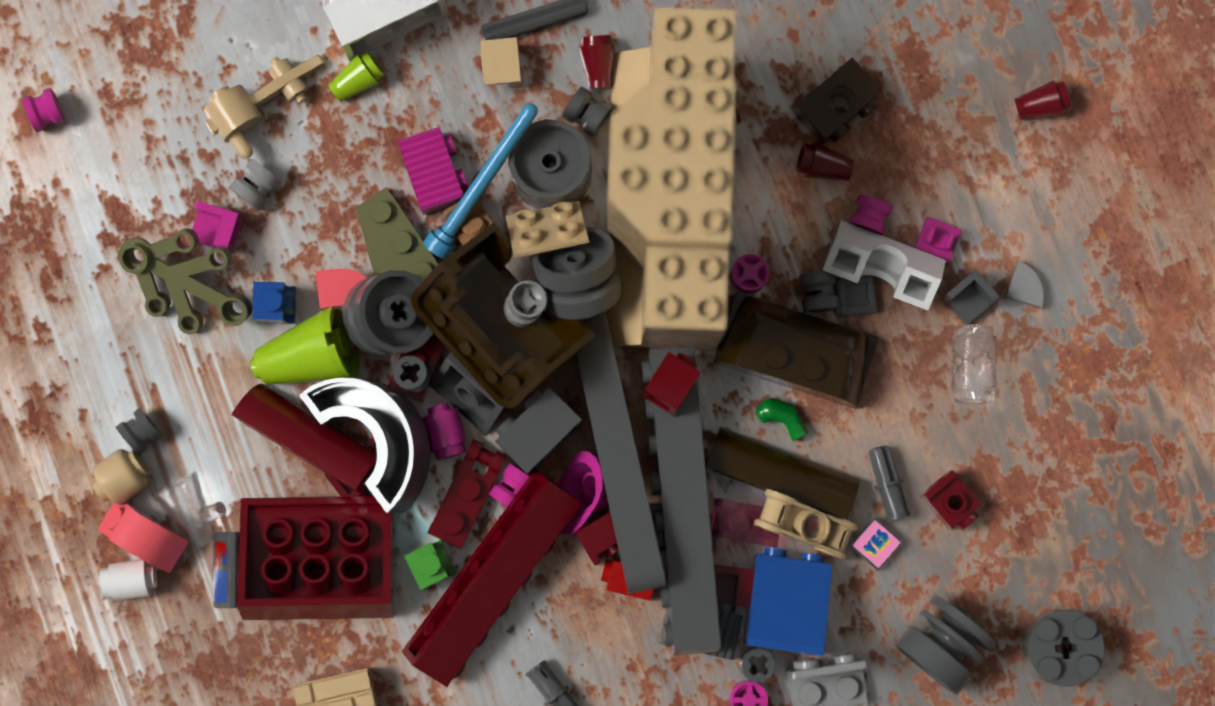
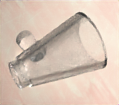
M197 471L184 475L151 494L189 542L194 544L196 549L216 539L213 533L212 521L225 516L226 507L222 502L207 506Z

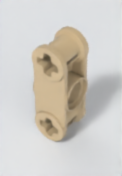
M766 489L765 495L767 500L760 518L755 519L753 525L781 536H787L812 546L819 552L846 561L848 556L845 553L852 532L857 531L859 525L813 509L787 495ZM808 519V521H809L808 528H807L806 531L804 532V524H805L806 520Z

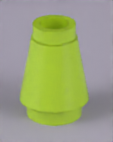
M369 51L363 55L358 53L328 86L335 97L342 102L380 84L379 79L385 76V72Z

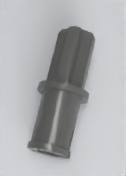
M884 445L871 449L868 454L877 482V486H874L875 490L879 489L887 522L910 516L900 484L904 481L903 478L899 479L890 447Z
M545 660L525 674L546 700L543 703L545 706H578L567 692L569 689L568 685L564 687Z

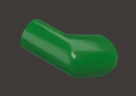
M767 398L756 407V416L761 422L767 423L773 420L783 423L792 442L809 433L799 413L791 403L775 398Z

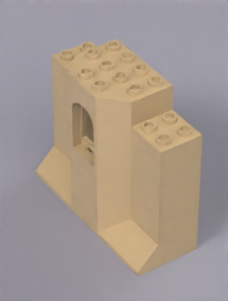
M654 8L651 47L614 53L612 65L611 106L613 108L611 110L607 233L615 245L617 266L620 269L622 279V295L615 305L605 311L613 348L663 349L694 346L695 351H715L725 332L727 260L731 237L735 80H733L735 10Z

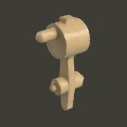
M320 54L293 68L287 58L282 60L278 57L273 58L270 61L272 67H270L268 72L274 80L251 95H248L242 85L232 88L225 86L214 92L210 96L211 101L203 110L208 117L205 125L214 136L219 133L224 142L232 144L241 158H250L253 154V149L244 137V134L252 130L263 119V115L257 107L280 93H283L289 102L294 100L298 104L306 100L304 94L308 88L302 80L325 65Z

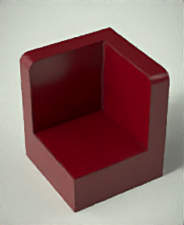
M714 564L717 602L750 607L755 570Z

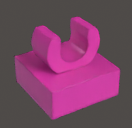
M927 216L914 248L945 259V266H947L962 230Z

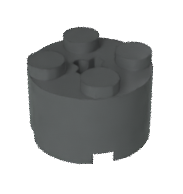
M1055 609L1041 613L1029 624L1022 635L1021 654L1026 666L1040 680L1058 686H1076L1086 682L1099 671L1104 657V641L1099 628L1091 618L1076 611ZM1062 637L1065 643H1069V651L1064 652V657L1062 653L1055 651V645L1061 644Z

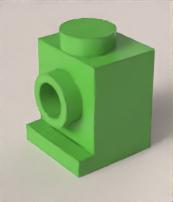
M441 540L435 543L431 542L404 556L420 590H425L457 574Z

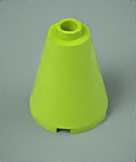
M335 306L326 308L256 348L254 357L250 360L251 369L256 379L261 378L265 384L321 382L335 378L358 377L360 370L358 352L351 354V340L348 338L343 326L342 310L340 308L334 309Z

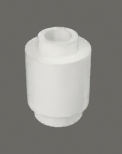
M140 559L111 563L108 565V568L100 569L99 581L102 596L104 599L112 598L113 601L151 596L152 588H157L155 566H149L147 562Z

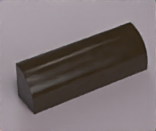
M721 426L705 465L706 469L764 491L770 489L798 500L801 504L845 520L849 518L860 484V479Z

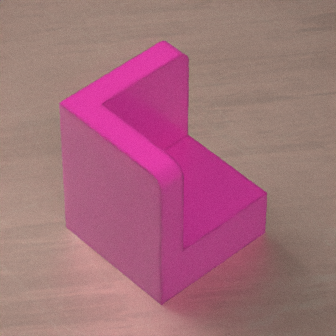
M196 201L194 209L198 212L192 230L198 235V243L212 248L225 246L233 253L243 221L241 215Z

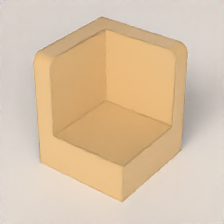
M517 37L480 41L484 84L491 86L514 83V88H522Z

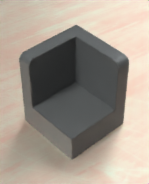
M975 269L943 296L942 300L962 323L967 326L1000 297Z

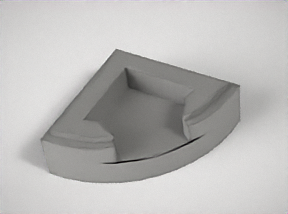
M1018 260L1005 297L1041 309L1044 301V291L1040 278L1031 267Z

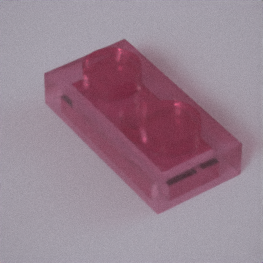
M715 498L710 525L711 536L777 548L779 540L778 534L753 525L755 519L760 518L764 507Z

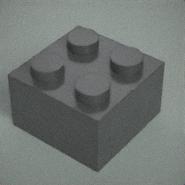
M550 387L544 393L537 389L523 403L526 411L517 420L511 415L496 430L499 435L495 440L497 445L528 476L532 474L535 468L537 469L582 425V419Z

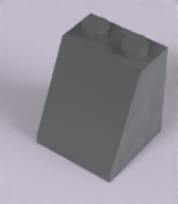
M452 353L446 357L430 385L454 408H458L459 412L485 435L510 409L500 406Z

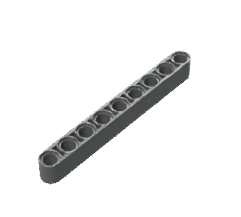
M606 312L590 318L581 319L596 336L576 354L627 590L628 594L664 587L666 586V580Z

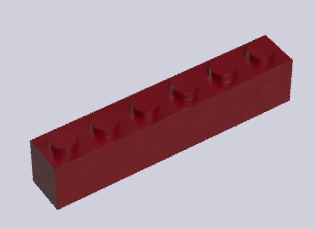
M535 468L401 651L411 665L448 687L451 681L462 673L466 661L473 651L484 643L489 629L498 617L506 613L511 599L519 588L530 580L533 569L541 558L552 550L555 539L563 528L574 520L577 509L582 503L567 489Z

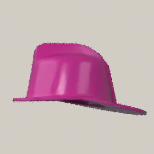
M581 451L575 454L557 482L582 503L577 509L574 520L560 532V534L565 535L577 532L592 513L609 507L601 465L597 457L588 451Z

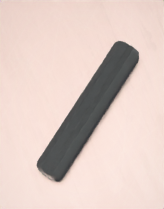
M558 0L483 24L481 32L484 40L513 38L588 13V5L586 0Z

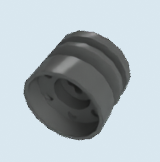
M934 595L929 603L941 614L939 618L926 610H922L920 616L930 629L925 633L916 627L909 626L894 645L931 678L954 695H958L973 677L962 661L967 657L976 663L983 664L986 659L974 646L978 644L992 653L998 645L984 629L985 627L965 609L944 600L938 595Z

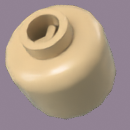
M118 449L94 467L96 482L92 486L96 494L104 502L110 499L118 505H123L148 487L147 476L151 474V471L144 459L134 450L128 452L124 449Z

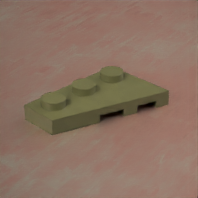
M387 187L356 207L374 275L389 270H406L425 280L439 264L432 252L423 245V239Z

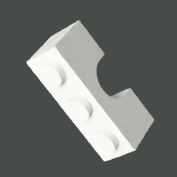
M841 220L829 248L823 271L857 284L863 275L877 276L892 285L894 288V298L929 310L941 283L946 260Z

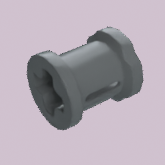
M405 356L400 358L395 364L393 377L396 383L404 390L419 393L425 390L430 383L431 371L428 365L420 358ZM410 366L415 370L420 368L417 372L419 379L415 383L409 379L404 381L408 376L406 369Z
M750 648L740 658L742 674L753 682L767 681L775 672L776 664L774 657L765 649ZM763 655L766 658L763 662L766 668L765 672L755 671L751 674L749 670L752 665L748 660L752 656L760 658Z

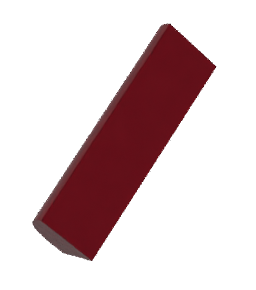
M262 383L251 388L233 410L231 415L244 425L360 495L364 496L368 487L365 485V482L374 472L378 458L377 451L333 425H321L312 412Z

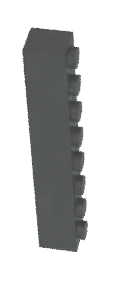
M694 346L649 349L648 361H641L643 384L649 383L668 352L675 356L678 353H682L696 362ZM697 382L675 417L644 398L646 420H653L654 435L647 436L649 458L656 457L657 472H651L652 495H659L660 509L654 510L655 532H662L663 547H658L663 570L666 573V586L660 587L661 607L669 608L670 623L663 624L665 647L672 646V656L719 652L721 649Z

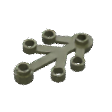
M184 228L176 233L174 237L152 244L143 238L134 237L124 242L120 247L119 262L125 271L137 276L146 299L145 309L151 316H162L171 306L169 297L165 293L158 291L153 274L165 280L179 317L178 327L186 334L195 333L203 325V317L200 312L192 309L186 291L218 307L219 316L227 325L238 326L251 315L252 306L246 296L239 293L227 295L191 276L210 269L219 271L227 267L232 260V255L225 246H216L206 255L174 265H170L159 259V257L175 251L188 253L196 248L199 238L194 230ZM181 235L189 237L191 241L190 246H185L182 243ZM134 250H139L142 253L143 261L135 258ZM215 252L220 253L223 256V264H220L215 261ZM153 299L161 301L162 310L154 307ZM233 302H238L242 306V313H238L233 309ZM186 316L194 319L195 327H190L186 323Z

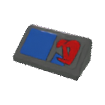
M216 532L213 536V606L215 608H237L240 532Z

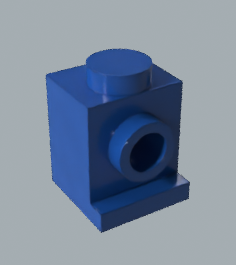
M254 282L252 319L258 324H295L296 287L287 286L284 282Z

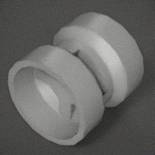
M251 159L245 167L246 173L242 178L235 179L229 188L259 211L265 203L267 193L275 191L281 181L256 160ZM251 182L258 187L257 190L250 185Z
M521 281L516 284L504 302L503 310L507 320L519 327H527L535 323L546 307V292L542 286L533 281Z

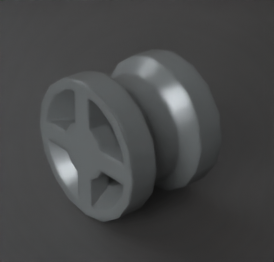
M137 408L133 412V418L128 422H121L116 426L123 439L139 455L146 451L148 443L152 440L158 441L163 437L157 425L141 408Z

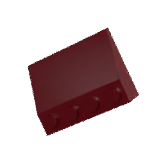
M374 496L241 498L237 608L242 620L394 618L393 513H386Z

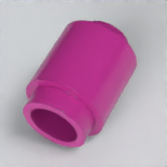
M449 403L428 408L429 415L422 419L428 432L431 452L436 453L437 460H444L466 453L464 444L468 441L459 409H450Z

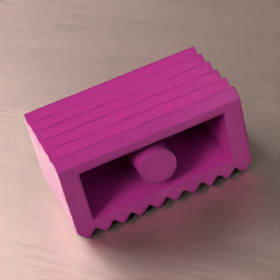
M440 127L397 141L423 215L448 208L462 199V192L468 190V185L462 168L454 170L450 157L457 155L450 134L443 136Z

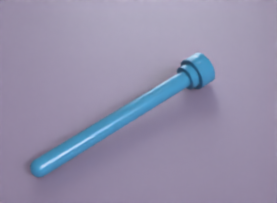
M528 103L523 107L443 227L438 226L436 230L429 232L423 241V245L430 252L442 259H445L453 252L456 247L454 242L457 239L455 234L538 113L536 105Z

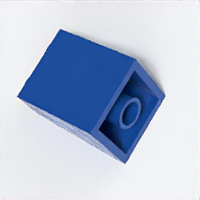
M764 547V554H755L753 570L755 572L750 607H747L743 644L823 656L832 564L823 563L824 556L802 553L801 560L786 558L787 550Z

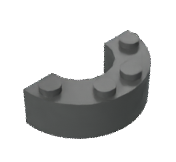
M355 378L329 379L317 383L299 395L321 425L340 426L350 419H357L371 430L377 443L378 458L374 472L365 482V485L386 513H405L416 501L424 487L429 472L431 453L425 423L410 400L386 384Z

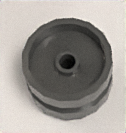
M544 119L531 123L509 155L508 166L515 190L526 204L536 209L551 207L558 202L580 201L591 185L592 163L586 139L575 127L561 120ZM550 163L556 164L554 167L549 168Z
M586 227L589 243L532 255L535 276L539 281V285L546 292L547 303L545 309L548 313L558 318L571 320L590 318L607 311L617 303L622 295V279L620 269L617 266L614 241L608 233L597 228Z
M389 270L359 281L348 292L342 307L343 326L348 338L359 350L372 356L390 357L408 353L422 347L433 335V332L413 309L411 296L424 280L406 270Z

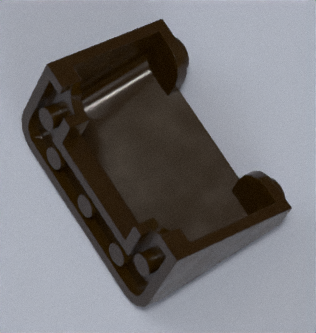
M492 223L442 260L415 289L411 296V303L422 321L492 399L500 406L513 408L585 347L596 335L581 319L559 318L554 322L545 310H543L535 323L527 327L515 326L507 320L503 310L504 302L512 288L519 282L505 267L513 256L511 242L495 223Z

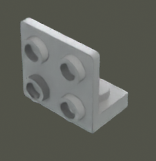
M849 652L831 655V663L819 664V659L815 658L793 661L794 669L785 670L791 706H856L868 704L863 669L868 668L867 660L857 658L856 653Z

